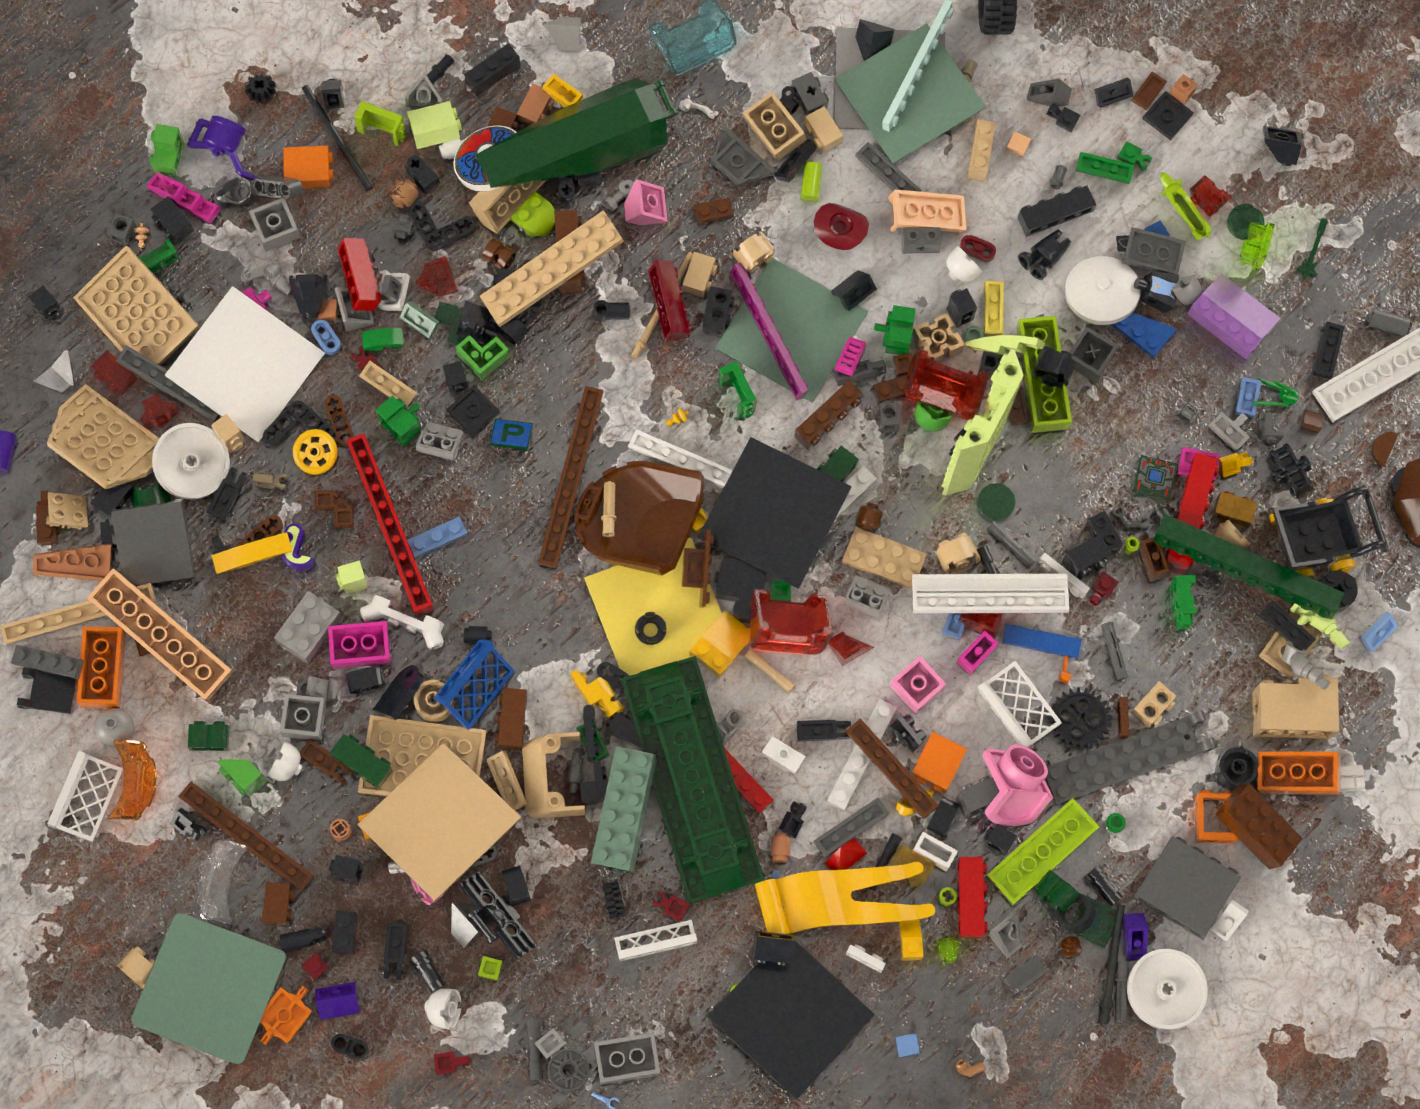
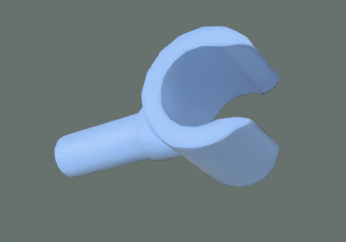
M595 1091L592 1093L593 1097L606 1103L609 1109H615L610 1106L611 1100L620 1103L615 1097L608 1098Z

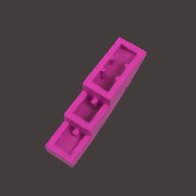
M158 172L155 173L146 186L162 198L169 196L177 207L210 224L221 210L218 205L204 199L202 195L187 189L184 184Z

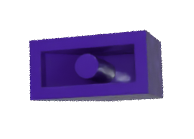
M1144 913L1124 914L1123 933L1126 959L1139 960L1147 954L1148 925Z

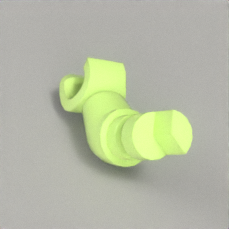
M1294 604L1290 609L1292 613L1301 616L1297 624L1305 625L1309 621L1311 626L1320 630L1322 634H1326L1327 637H1330L1333 645L1343 649L1351 644L1345 635L1339 631L1334 618L1332 620L1322 618L1317 613L1304 610L1297 604Z

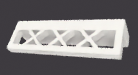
M692 920L614 938L620 962L697 944ZM689 925L691 934L685 936L677 934L680 927ZM662 931L672 934V937L668 940L661 941L658 939ZM645 935L653 939L651 944L641 945L638 942ZM629 940L634 945L630 949L621 950L619 941Z

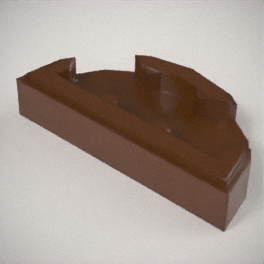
M1385 432L1374 441L1371 451L1376 459V463L1381 467L1385 466L1399 433Z

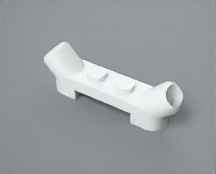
M374 595L371 604L360 609L364 623L374 622L381 618L387 619V622L393 626L401 625L408 632L423 634L427 647L431 650L442 647L444 643L441 635L444 623L427 615L422 622L391 609V600Z

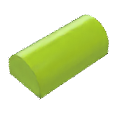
M812 161L805 163L800 200L819 201L822 164Z

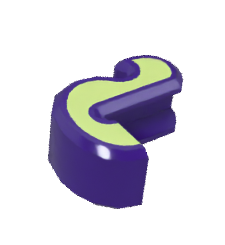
M290 524L286 527L285 532L288 534L292 552L282 554V559L287 567L295 571H308L315 566L316 561L314 558L299 555L305 533L299 524Z

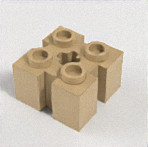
M948 313L934 318L933 324L930 326L928 322H925L913 329L912 337L918 348L923 346L922 356L928 367L942 362L946 354L948 358H951L963 351L964 343L958 332L953 334L954 324Z

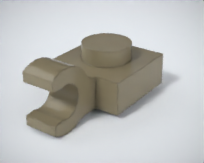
M267 472L254 473L253 482L255 486L273 489L277 487L281 490L287 488L285 484H280L282 479L288 480V475L279 474L277 477H273Z

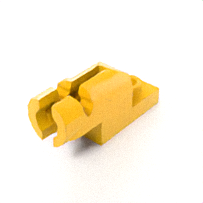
M576 669L570 673L571 679L589 705L591 704V706L593 705V707L600 705L598 707L608 719L611 716L614 717L616 713L620 714L624 711V707L619 700L613 701L616 694L606 680L599 677L587 685L588 679L583 672L579 673Z

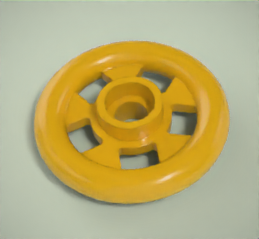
M311 429L305 431L294 443V461L305 473L311 475L325 473L331 469L337 459L338 450L336 442L330 434L323 430ZM312 437H319V443H311ZM303 443L308 445L305 453L300 451ZM328 444L330 452L325 453L323 445ZM314 448L318 451L316 455H312ZM306 457L312 461L310 466L303 462ZM324 457L326 463L322 466H319L317 461H320Z

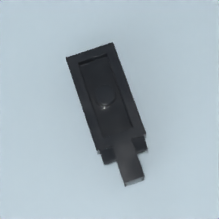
M807 139L799 149L795 148L776 171L774 176L777 180L790 182L795 177L796 173L805 165L817 148L813 140Z

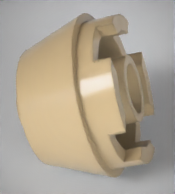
M1229 520L1223 524L1220 523L1214 536L1243 549H1247L1251 544Z

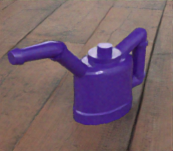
M214 115L210 121L203 118L196 121L195 128L188 139L187 146L189 148L209 149L212 152L211 154L216 157L219 155L224 156V154L229 155L235 167V172L239 176L250 181L259 178L244 170L236 153L240 141L246 132L244 127L229 119ZM202 128H207L202 141H197Z

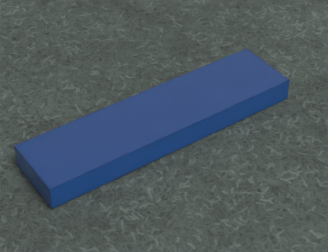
M1006 624L1002 644L1078 659L1082 639Z

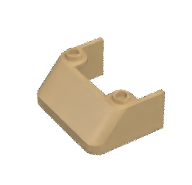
M580 732L547 734L527 741L523 745L526 812L531 818L585 815V805L565 807L564 798L560 793L548 792L546 754L556 753L563 743L581 742Z

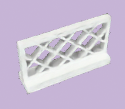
M1016 661L978 686L979 693L1018 745L1030 748V746L1062 724ZM1012 668H1015L1019 673L1018 681L1007 679V673ZM994 681H1003V692L994 691L990 684ZM1006 682L1018 684L1016 694L1005 692ZM1020 684L1030 687V696L1018 694ZM1004 695L1016 697L1014 707L1005 706L1003 703ZM1017 699H1029L1028 709L1016 708ZM1031 699L1038 700L1043 704L1042 712L1030 710ZM1016 711L1027 712L1026 723L1017 722L1015 719ZM1029 713L1041 715L1040 725L1028 723ZM1043 715L1052 716L1056 723L1050 727L1042 726ZM1027 726L1039 728L1038 736L1031 740L1027 735Z
M78 751L48 821V826L93 842L123 768ZM88 760L97 763L99 768L98 771L89 775L85 768ZM108 769L118 771L115 779L106 781L103 771ZM101 773L105 783L94 787L90 777ZM88 778L91 789L81 793L78 784L80 781ZM106 785L109 794L107 797L99 800L95 790ZM93 791L97 801L86 805L82 795ZM80 796L84 807L73 811L70 805L71 800ZM99 804L101 809L100 815L91 818L87 808ZM85 809L89 820L78 824L74 814ZM72 815L76 825L70 828L62 826L63 819ZM91 822L93 826L91 836L82 834L80 826Z

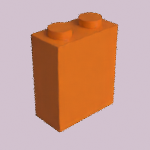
M328 145L283 148L284 177L298 179L302 183L303 188L331 187V180H334L333 169H330V163H333V152H329Z
M932 731L911 775L919 784L924 785L925 783L931 786L930 789L939 794L942 792L946 793L967 748Z

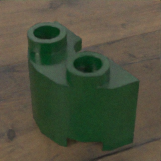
M154 484L152 488L146 489L143 487L135 488L131 495L133 507L171 502L170 493L160 484Z

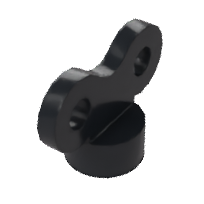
M786 86L782 90V97L779 101L789 114L792 115L798 109L799 103L793 99L796 94L794 88ZM787 91H791L790 95H786Z

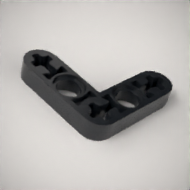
M413 202L409 207L410 216L425 245L431 251H438L472 235L476 230L475 220L471 217H463L437 229L422 202ZM415 208L421 210V219L419 218L418 213L415 212ZM424 222H428L431 224V228L423 230L421 225ZM468 223V225H470L471 228L467 229V227H465L464 224ZM454 230L456 235L453 238H448L446 232ZM440 234L443 235V239L445 240L444 242H442ZM431 239L437 240V244L431 243Z
M299 400L292 402L263 432V439L269 446L278 445L298 423L307 430L319 429L321 426L323 431L328 432L329 430V434L333 439L335 437L333 428L304 402ZM295 407H297V408H300V407H301L302 412H301V413H299V412H296V413H295V409H294V408H295ZM313 417L317 419V424L315 426L307 425V420L309 418ZM283 419L290 420V425L286 428L280 426V422ZM269 434H271V435H274V434H275L276 439H275V440H273V439H270V440H269L268 435H269Z

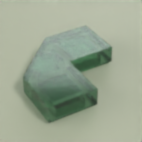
M439 302L435 319L452 325L447 342L458 345L465 339L456 335L462 313L458 306Z

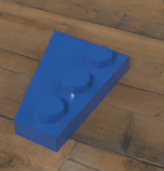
M1133 312L1126 319L1110 324L1152 358L1157 355L1177 331L1176 328Z

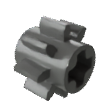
M401 214V217H395L392 231L396 232V237L405 239L407 235L412 234L414 222L410 221V216Z

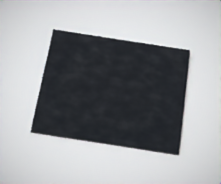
M750 437L706 520L698 539L704 541V531L707 529L711 530V534L714 535V547L799 589L852 486Z
M796 942L793 964L782 966L768 961V963H758L707 1017L797 1100L875 1014Z

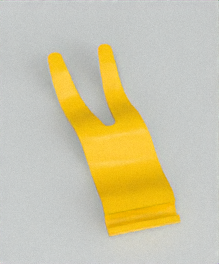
M920 862L851 870L809 871L783 878L769 879L755 884L766 930L772 933L792 934L824 926L913 921L931 917L935 914V907L932 904L905 905L854 901L851 898L853 891L904 880L921 874L924 868Z

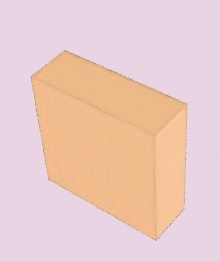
M1014 131L1007 150L1024 156L1031 138Z

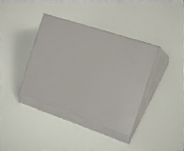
M335 288L346 332L374 324L371 311H354L348 288Z

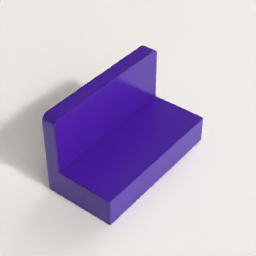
M355 982L315 989L320 1020L360 1012Z

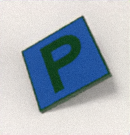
M495 419L490 446L528 450L533 423Z

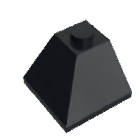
M1263 126L1264 142L1276 160L1284 166L1297 165L1302 146L1300 132Z

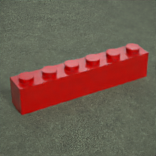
M1195 453L1176 519L1202 530L1205 519L1202 518L1203 513L1207 512L1210 504L1207 498L1209 494H1212L1215 483H1212L1213 476H1217L1220 465H1217V458ZM1168 548L1166 560L1169 566L1183 570L1193 566V558L1180 555L1175 550Z

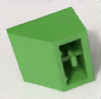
M220 759L218 761L221 766L219 768L221 774L229 782L231 780L234 781L232 783L242 796L244 794L248 797L252 796L267 782L262 773L249 760Z

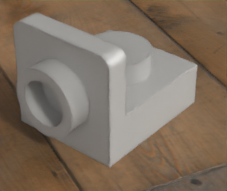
M314 676L308 678L305 696L325 698L326 701L335 700L338 694V681H328Z
M553 1028L534 1044L544 1057L549 1059L566 1046L564 1042L566 1037L560 1030L556 1032Z

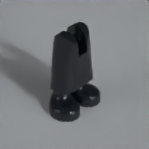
M1059 229L1032 246L1030 249L1031 254L1021 252L1018 255V260L1025 270L1031 268L1030 274L1038 280H1043L1046 277V268H1053L1072 242L1067 237L1059 243L1057 240L1062 235ZM1041 258H1042V261H1041L1040 263H1037V264H1035V265L1032 267V265H1033L1038 259H1041Z

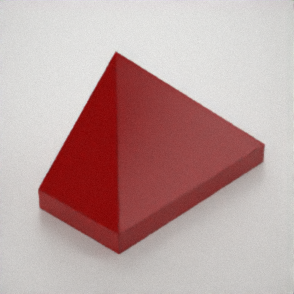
M854 838L841 846L824 864L830 870H848L865 856L867 852Z

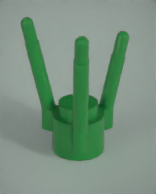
M1258 378L1261 383L1279 390V399L1282 402L1253 401V405L1283 406L1288 408L1289 404L1294 405L1299 397L1297 390L1277 380H1273V383Z

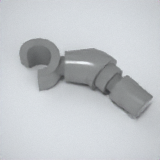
M1289 641L1282 655V660L1291 665L1292 671L1300 678H1310V681L1324 690L1327 689L1331 682L1323 677L1324 673L1319 669L1315 670L1312 663L1305 658L1307 650L1300 651L1293 647V643Z

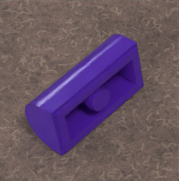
M0 430V471L9 472L17 436L14 433Z

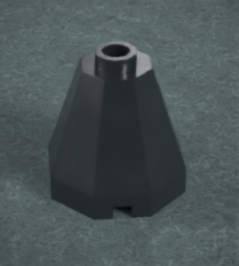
M319 274L295 275L296 279L293 275H290L289 284L300 314H304V317H316V314L321 311L329 284L328 275H323V278Z

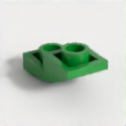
M402 328L374 329L364 331L361 334L363 350L382 351L384 347L402 348L404 345Z

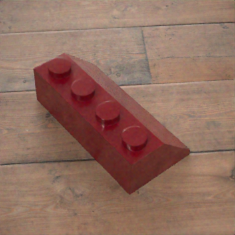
M655 260L649 268L648 274L664 340L668 342L687 338L691 332L690 321H687V307L681 298L683 291L677 281L678 270L671 261Z

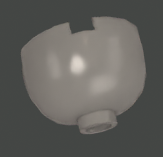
M109 708L102 711L94 724L95 735L98 740L111 748L122 747L127 744L135 731L131 716L118 708Z

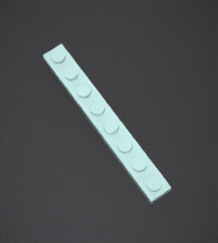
M944 1L882 121L883 130L889 132L892 126H896L899 119L898 114L900 111L903 112L907 104L905 100L908 95H912L915 81H919L921 78L922 67L928 64L931 50H935L937 47L938 36L944 33L946 29L945 23L947 19H951L954 13L953 1Z

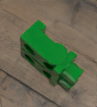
M1176 575L1170 583L1171 621H1176L1177 630H1189V626L1193 625L1192 618L1197 613L1196 607H1193L1195 603L1194 598L1191 596V588L1196 583L1195 575Z

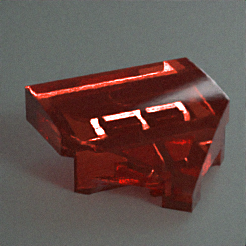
M446 256L428 262V264L425 263L419 279L417 278L415 285L439 297L458 292Z

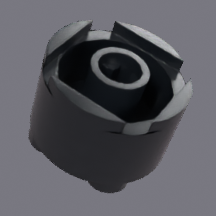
M1044 346L1039 352L1032 375L1035 379L1038 377L1043 379L1042 383L1048 386L1062 388L1063 384L1065 386L1069 384L1075 367V361L1071 358L1072 354L1068 351L1059 352L1051 347Z
M1331 571L1320 581L1344 593L1336 614L1346 610L1355 601L1358 594L1357 581L1348 573Z
M1231 748L1219 758L1215 766L1216 776L1223 786L1229 790H1235L1238 786L1250 784L1256 778L1259 767L1258 760L1248 749ZM1234 767H1235V768H1236V767H1239L1240 770H1239V771H1236V770L1234 769Z

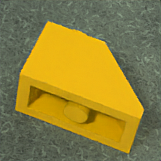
M919 920L899 922L901 960H922L923 941Z

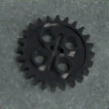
M1077 687L1076 693L1069 689V695L1062 692L1063 699L1056 697L1058 704L1052 703V708L1062 724L1054 729L1056 731L1053 736H1060L1059 743L1065 740L1066 747L1073 744V750H1075L1077 745H1080L1081 750H1083L1084 745L1091 749V743L1098 746V739L1105 740L1103 734H1109V730L1106 727L1112 726V723L1108 721L1112 719V715L1107 714L1111 711V708H1105L1107 701L1101 702L1102 695L1095 697L1094 690L1091 694H1088L1087 688H1085L1084 692H1081L1080 688ZM1085 702L1088 708L1080 709L1078 704ZM1070 705L1075 707L1076 712H1074ZM1068 712L1072 715V718L1065 720L1061 715ZM1077 714L1080 718L1084 717V724L1091 731L1090 733L1086 731L1081 720L1077 721ZM1052 717L1049 718V723H1056ZM1091 718H1096L1099 720V723L1097 725H1091L1089 723V720ZM1079 728L1083 733L1081 735H1074L1072 731Z

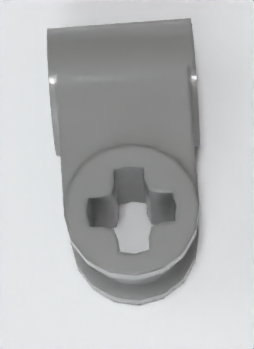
M732 709L716 722L723 744L731 739L745 724L746 715L742 711ZM735 713H739L741 720L739 723L734 724L732 716Z

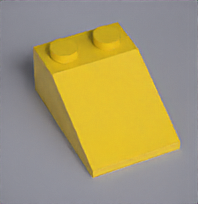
M725 610L693 646L689 655L691 657L696 656L697 662L720 679L754 637L755 633Z

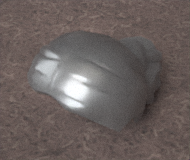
M235 177L216 187L214 197L223 204L230 202L240 205L249 201L252 196V188L245 178Z

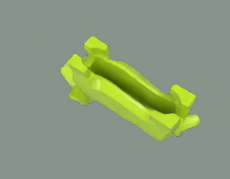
M1162 172L1160 178L1164 189L1161 194L1167 196L1176 211L1188 224L1197 241L1202 237H1211L1209 233L1212 229L1183 189L1182 179L1175 180L1167 173Z

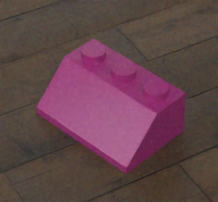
M387 621L328 626L330 663L333 669L391 664Z

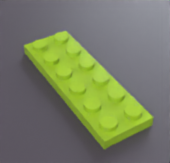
M1072 798L988 873L986 877L1014 905L1041 880L1049 869L1052 871L1090 837L1099 826Z

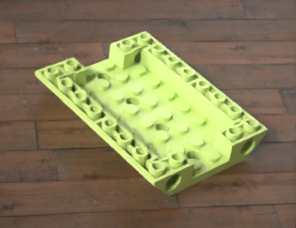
M1013 349L1010 350L1009 354L1004 353L998 369L995 370L991 377L993 384L984 406L987 409L985 414L980 413L979 416L975 415L973 420L969 419L964 427V430H966L964 437L960 435L955 444L943 480L944 482L941 486L944 488L942 494L945 496L971 489L1006 424L1024 376L1016 352ZM970 436H977V441L973 442L970 439Z

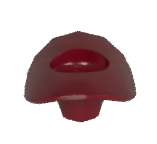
M827 203L822 205L815 214V233L823 243L839 250L853 249L861 244L868 233L869 222L867 217L845 206Z

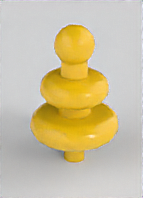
M678 408V415L673 413V418L666 421L667 426H672L675 422L680 424L681 419L687 422L688 418L686 415L689 414V411L684 412L681 408Z

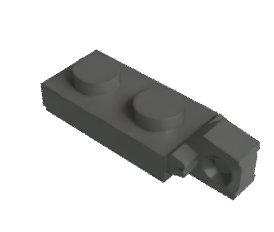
M884 360L859 362L853 376L833 369V376L838 386L844 385L848 380L856 382L887 373Z

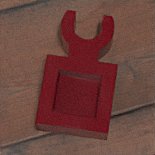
M359 347V351L362 353L360 356H356L353 352L351 353L352 359L360 362L356 365L360 372L364 370L369 361L383 369L372 354L366 357L363 347Z
M658 891L657 895L661 896L663 900L660 903L653 901V905L657 908L664 907L663 914L681 922L690 904L674 895L667 899L663 892Z

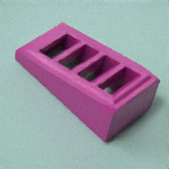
M849 337L835 366V371L853 376L865 353L866 342Z

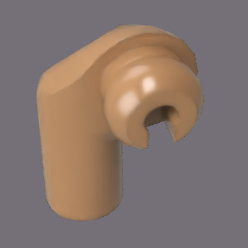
M963 1059L958 1060L955 1067L958 1073L966 1077H973L986 1070L982 1061L970 1065Z

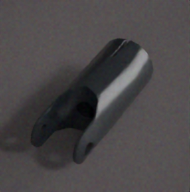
M323 928L303 929L281 934L282 951L287 952L310 947L325 941L327 936Z

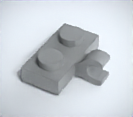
M1221 412L1208 426L1235 452L1250 438L1239 428L1248 419L1243 413L1233 422Z

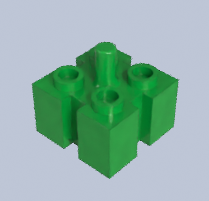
M893 305L892 311H888L886 325L875 323V331L885 332L882 345L886 346L885 353L895 355L908 354L915 308Z
M392 395L376 409V414L378 415L379 423L405 448L421 434L419 418L415 414L420 409V405L415 402L406 410V404L400 398L396 399Z

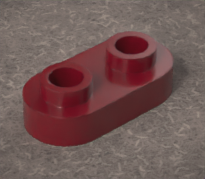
M966 235L961 239L960 248L967 255L983 262H989L994 259L996 247L992 243L973 235ZM970 244L972 248H967L966 245ZM987 251L989 255H984L983 252Z

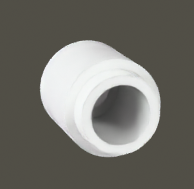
M460 138L438 146L442 159H454L455 153L464 139L460 140Z

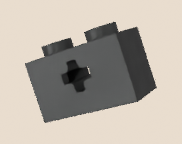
M812 72L792 80L791 87L794 88L796 92L795 97L806 116L824 106L827 110L829 98L825 92H822L820 81L817 77L813 76Z
M941 227L903 228L902 254L940 252Z

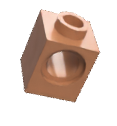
M1183 74L1172 86L1169 94L1185 105L1194 95L1198 84Z

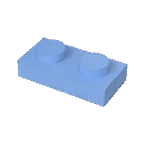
M1385 612L1360 637L1367 651L1373 653L1398 628L1392 614Z

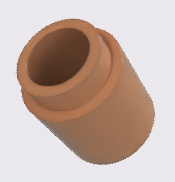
M775 833V836L771 837L770 856L773 862H788L791 838L787 837L785 833Z

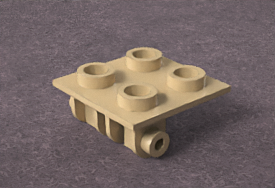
M48 492L49 517L46 519V524H49L50 527H59L61 525V528L67 525L68 529L71 527L79 530L88 527L86 496Z

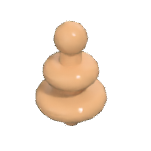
M139 223V227L134 228L133 231L139 233L135 238L139 240L138 247L143 249L145 247L144 240L148 238L144 233H148L149 229L143 227V223Z

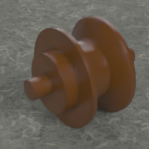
M1066 937L1060 943L1062 954L1066 957H1075L1082 951L1080 940L1077 937Z

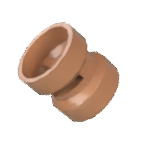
M336 819L331 823L330 832L335 840L343 842L349 839L351 828L348 822L343 819Z

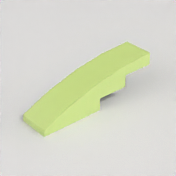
M1018 335L983 337L966 341L965 346L972 350L987 351L1004 355V353H1007V350L1011 349L1024 354L1026 346L1042 350L1045 342L1039 338Z

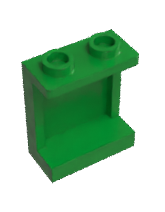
M737 361L719 368V383L721 387L732 383L742 401L737 407L738 419L751 417L755 412L757 400Z

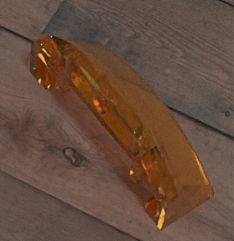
M114 740V745L123 763L124 784L120 799L114 810L108 815V819L137 821L142 817L141 814L145 808L150 806L155 795L157 779L155 762L153 758H150L144 742Z

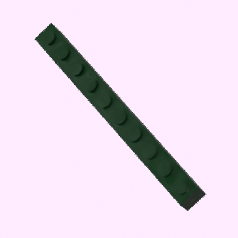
M1166 514L1153 539L1154 542H1157L1162 547H1168L1180 555L1191 557L1194 561L1209 565L1216 571L1225 572L1230 577L1243 580L1250 586L1261 588L1268 594L1277 595L1286 602L1295 603L1304 610L1317 613L1322 618L1332 620L1344 595L1339 590L1292 571L1287 567Z

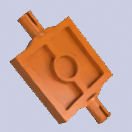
M302 986L294 995L280 987L267 1004L260 1021L267 1032L259 1041L267 1045L274 1036L289 1044L313 1013L302 1001V998L309 991L307 988Z

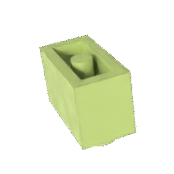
M360 560L337 567L339 572L335 574L340 590L344 589L346 595L368 589Z

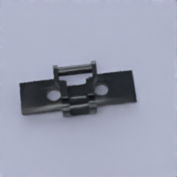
M480 872L459 884L460 888L476 907L467 917L475 922L488 939L489 945L500 938L517 960L537 947L518 922L520 915L505 896L499 897ZM482 896H487L490 899V903H485L482 900ZM490 915L496 922L497 927L493 930L494 934L481 917L485 918ZM511 927L515 934H509L506 929Z

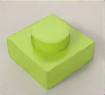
M483 956L478 976L498 981L503 961Z

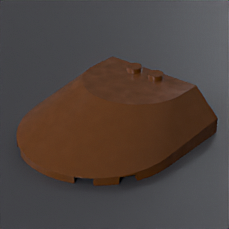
M648 461L627 462L626 466L619 468L614 466L602 473L603 476L595 483L592 481L587 486L576 507L574 521L576 523V533L582 545L591 555L610 564L661 576L674 570L703 504L704 476L702 473L696 470ZM608 481L614 482L616 485L615 516L617 519L614 523L615 535L613 537H604L602 535L603 521L601 517L603 516L604 484Z

